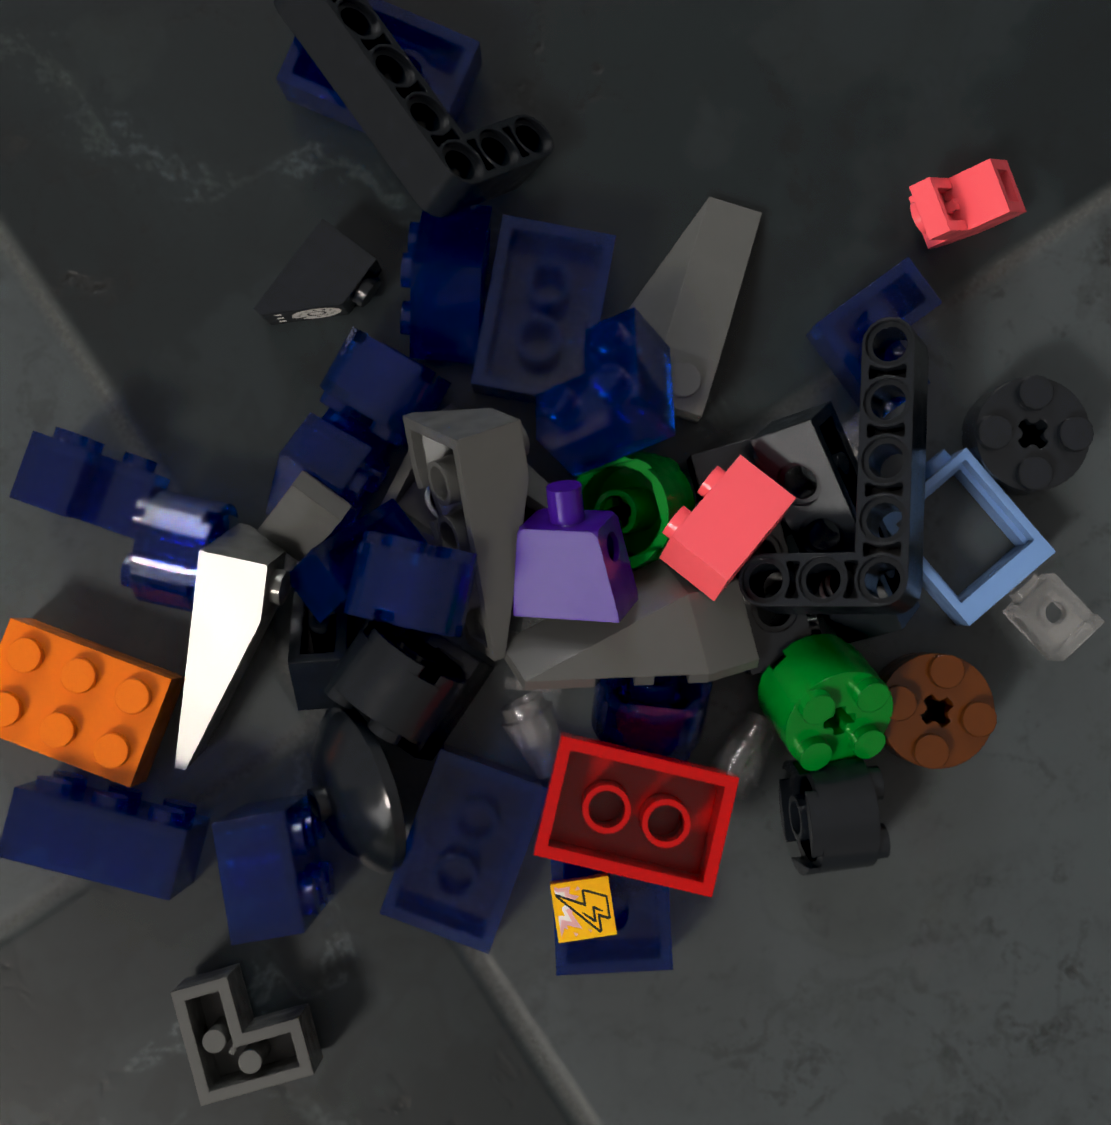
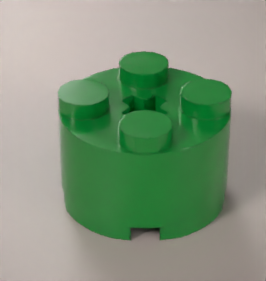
M649 452L606 455L588 462L575 475V477L578 476L576 481L582 483L584 510L612 511L618 516L632 569L646 566L660 559L659 557L669 540L668 537L662 534L664 528L682 506L687 507L691 511L695 508L694 494L688 479L681 471L678 463L669 457ZM629 506H630V509H631V516H630L629 513H628V507H629Z
M834 634L807 636L786 647L783 650L786 657L774 670L769 665L762 674L758 686V702L761 711L792 756L805 770L817 771L825 767L829 761L855 756L861 759H869L878 754L886 742L884 733L891 720L893 698L888 686L854 646L846 643L843 638Z

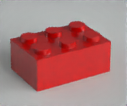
M561 731L533 855L712 897L740 778L731 771Z

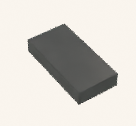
M302 470L257 532L275 545L285 549L287 554L304 565L342 521L351 505L308 472Z

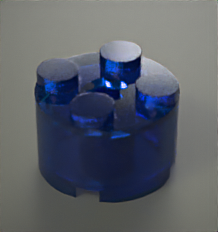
M352 326L319 385L325 390L319 401L346 417L351 415L359 419L361 414L371 418L374 421L369 428L370 431L394 445L400 446L401 444L407 447L403 415L413 412L437 411L452 382L438 376L434 384H432L431 381L436 374L434 371Z
M167 490L158 492L153 498L141 497L135 506L133 514V527L137 530L133 553H129L126 556L121 568L120 580L122 586L133 589L134 595L139 601L192 612L199 551L230 530L228 516L238 518L236 507L225 502Z
M364 530L363 539L358 543L344 613L373 620V617L381 621L405 628L452 637H462L477 570L476 561L478 554Z
M686 675L657 676L654 678L653 685L634 686L633 678L600 679L599 683L594 687L591 710L593 730L600 741L687 761L690 758L691 751L696 748L703 735L713 681L708 683H688Z

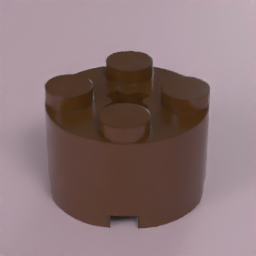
M910 653L891 661L878 674L888 686L893 698L892 716L889 717L891 720L884 733L886 737L884 748L903 760L928 769H943L957 766L976 755L995 729L997 715L990 687L982 674L974 666L961 658L942 653ZM926 698L938 701L939 706L935 709L937 717L934 720L921 717L927 710L924 702Z

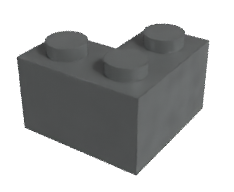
M240 963L185 978L171 992L201 1106L314 1075L323 1059L309 1002L254 1018Z

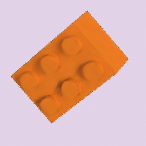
M10 618L0 643V738L130 788L147 780L182 690L185 677L33 618Z

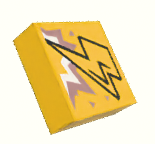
M608 873L550 881L559 943L617 935Z

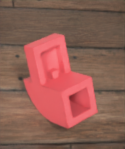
M990 158L950 178L928 177L909 186L912 196L908 197L911 203V215L915 225L922 233L928 249L962 240L1027 212L1007 160Z

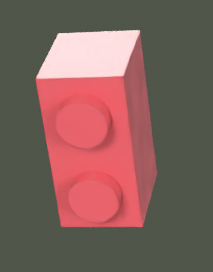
M742 455L735 460L727 471L717 466L697 491V494L703 498L693 511L682 506L662 532L669 540L659 558L713 601L719 597L742 569L746 561L751 558L780 523L796 499L795 496Z

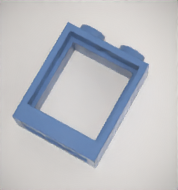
M967 448L951 455L943 449L926 462L925 499L954 475L1015 546L959 595L954 593L923 556V588L956 626H970L1056 551ZM891 512L883 517L890 537L900 529L896 524L902 519L901 512Z

